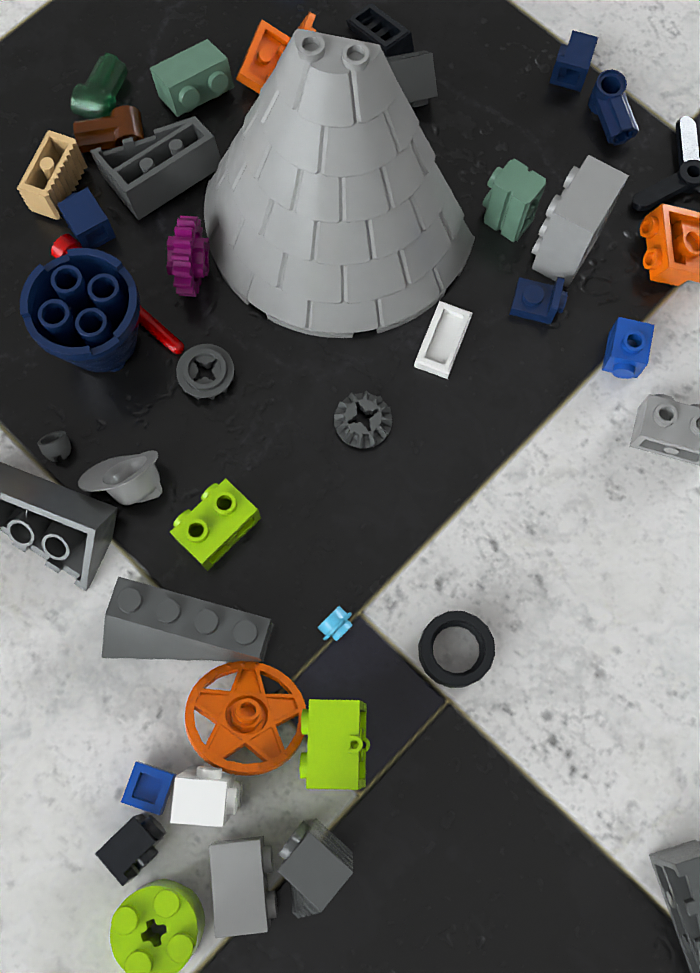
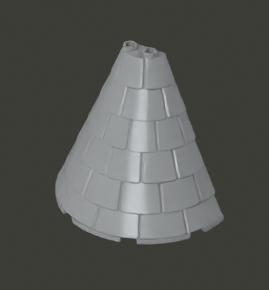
M298 28L281 54L273 72L261 88L259 97L245 116L242 128L219 162L217 171L208 181L204 202L205 228L210 242L211 254L222 277L247 305L251 303L266 313L270 321L304 334L327 338H352L353 334L357 332L376 329L377 333H382L417 318L435 305L445 295L446 288L453 282L455 277L460 276L469 259L475 236L472 235L463 220L464 213L434 161L436 155L419 126V120L397 82L379 44Z

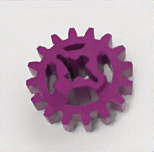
M180 216L177 219V226L174 228L175 236H169L167 240L166 268L168 275H174L173 286L176 287V294H179V296L196 297L197 293H199V285L202 283L201 277L204 278L209 273L210 242L209 238H202L203 227H201V219L195 216Z

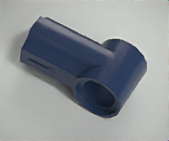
M611 69L601 72L590 94L588 105L590 110L598 115L608 143L617 146L635 137L639 129L625 95L626 78L619 71Z

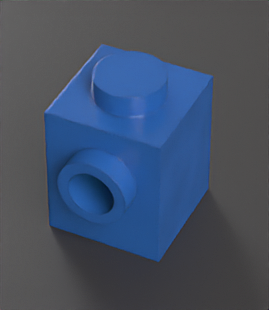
M618 317L608 334L602 371L611 372L615 377L622 379L638 378L648 365L655 325Z

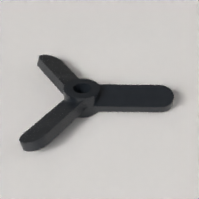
M682 116L676 122L679 158L678 172L636 193L632 200L634 209L647 211L682 192H697L700 194V157L697 127L691 117Z

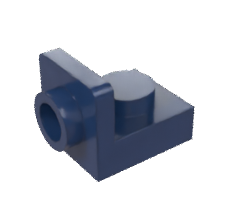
M519 277L509 315L551 325L556 312L563 313L568 297V292L562 291L565 278L557 277L555 284L549 285Z

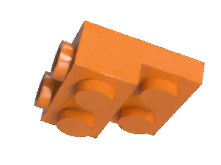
M662 203L646 215L640 225V234L646 238L647 251L643 257V266L649 269L651 281L680 286L688 280L700 283V212Z

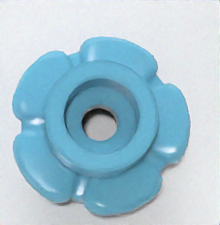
M338 606L317 627L325 635L323 640H327L330 636L335 641L339 640L353 625L348 620L352 613L349 612L347 614Z

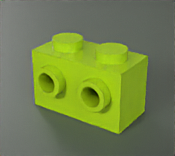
M226 478L219 485L214 483L207 488L201 496L202 501L192 511L188 509L181 513L173 523L174 528L170 531L172 536L207 571L261 519L258 509Z

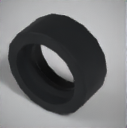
M448 611L435 617L423 630L418 644L419 660L425 673L436 683L448 688H463L481 680L490 670L495 657L494 638L488 626L477 616L465 611ZM459 626L469 630L479 644L477 662L471 669L463 673H452L444 670L437 663L433 655V644L436 636L448 627Z

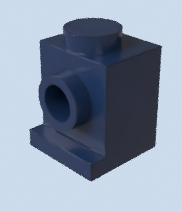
M572 30L568 45L561 43L549 83L581 92L598 37Z

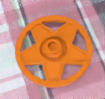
M231 662L209 671L193 687L185 709L186 733L194 750L211 766L222 768L223 772L234 775L253 776L264 774L282 766L298 750L304 737L301 732L302 710L306 709V705L301 692L294 682L278 669L259 662ZM237 672L231 691L205 689L218 678ZM260 674L278 682L289 694H265ZM194 710L216 724L206 744L202 742L195 727ZM298 716L296 734L289 746L284 749L276 727ZM245 746L263 762L242 764L225 759Z

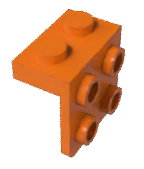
M309 12L298 28L316 32V29L312 27L316 15ZM261 20L235 80L260 94L261 88L273 72L291 38L269 23Z

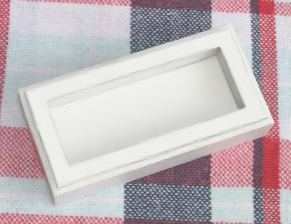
M439 301L415 360L414 367L448 379L473 313Z

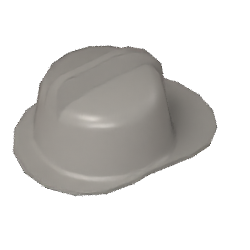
M151 450L102 461L89 468L80 477L78 486L83 491H106L118 503L125 506L157 498L162 494L159 473L154 464L159 456L158 452Z

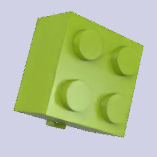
M309 699V709H303L301 715L302 735H308L307 752H301L299 768L300 778L306 779V789L359 790L366 787V752L370 749V741L366 738V703L360 700ZM363 741L366 743V747L364 749H362Z

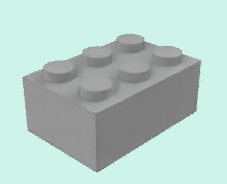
M590 155L587 156L581 168L573 166L564 182L563 187L565 189L560 196L558 194L555 195L545 215L547 218L539 230L538 235L540 236L531 252L536 255L531 269L556 281L557 277L565 278L563 286L568 288L600 236L629 175Z

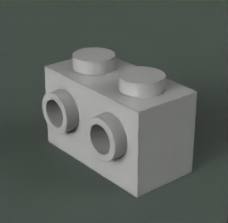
M649 394L638 407L629 447L700 466V404L688 405L676 402L674 398L668 395Z
M264 836L212 843L209 845L215 938L268 932L271 926V919L277 918L276 891H268L267 873L274 871L272 846L264 845Z

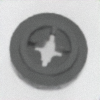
M196 345L188 349L180 357L176 368L177 380L184 392L194 396L196 399L210 398L214 400L215 396L220 393H226L228 386L234 381L232 358L223 348L217 345ZM196 364L205 369L214 367L212 373L215 380L213 381L207 377H203L200 380L201 375Z
M367 390L358 394L351 392L346 399L339 402L334 414L336 432L350 446L356 448L374 447L384 441L391 430V409L383 401L381 395H372ZM357 408L363 411L365 415L374 414L369 419L370 431L361 422H353L357 419Z

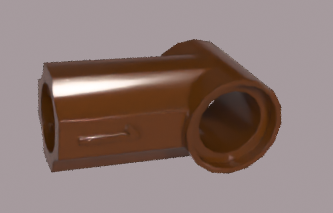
M129 105L116 107L112 110L111 116L74 121L73 123L74 135L81 153L90 152V150L99 147L102 150L123 146L122 140L130 137L133 138L134 142L144 139L141 112L139 109Z

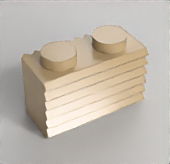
M50 130L45 134L17 187V190L22 195L21 197L24 199L23 201L26 202L28 209L56 220L61 219L60 214L62 213L57 203L65 200L67 196L72 194V191L76 190L75 186L79 185L78 180L82 179L81 174L85 173L83 169L88 168L76 140Z

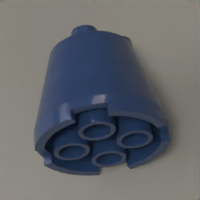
M73 248L67 250L68 254L50 261L45 266L39 264L27 278L20 296V314L34 341L48 353L92 372H116L121 370L136 348L140 315V296L137 286L122 262L104 251L91 248Z

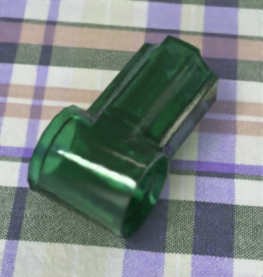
M110 53L100 56L86 83L77 84L73 90L71 97L73 113L89 119L111 116L112 110L116 108L115 97L128 74L126 64Z

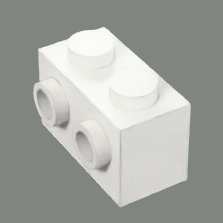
M206 761L203 762V766H189L175 777L170 823L223 827L230 816L236 814L237 807H241L243 782L237 781V775L223 772L222 768L213 767Z

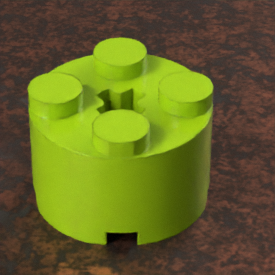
M168 879L150 882L128 896L114 913L110 929L112 952L120 967L126 973H177L195 953L202 939L205 927V914L201 901L191 889ZM154 923L157 925L164 924L167 931L161 936L159 933H154L151 926Z

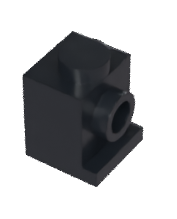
M143 814L135 815L95 855L121 886H124L138 875L133 869L134 866L141 871L157 856L159 852L155 846L163 839L166 831L152 815H149L147 818Z

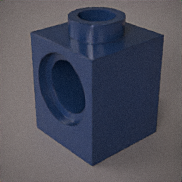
M88 187L70 194L65 200L57 203L66 223L82 245V248L96 249L116 238L107 216Z

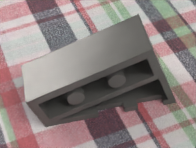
M195 116L154 129L155 135L135 142L132 137L122 140L123 146L103 152L101 147L90 150L103 179L138 220L218 169L221 157L215 138Z
M692 840L649 854L689 970L691 973H700V841Z

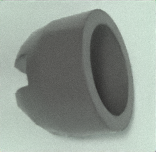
M65 431L52 432L37 442L41 453L47 460L52 462H58L59 455L66 459L71 452L70 440Z

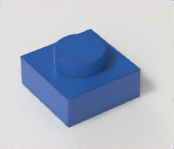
M136 761L121 803L159 816L162 815L177 774Z

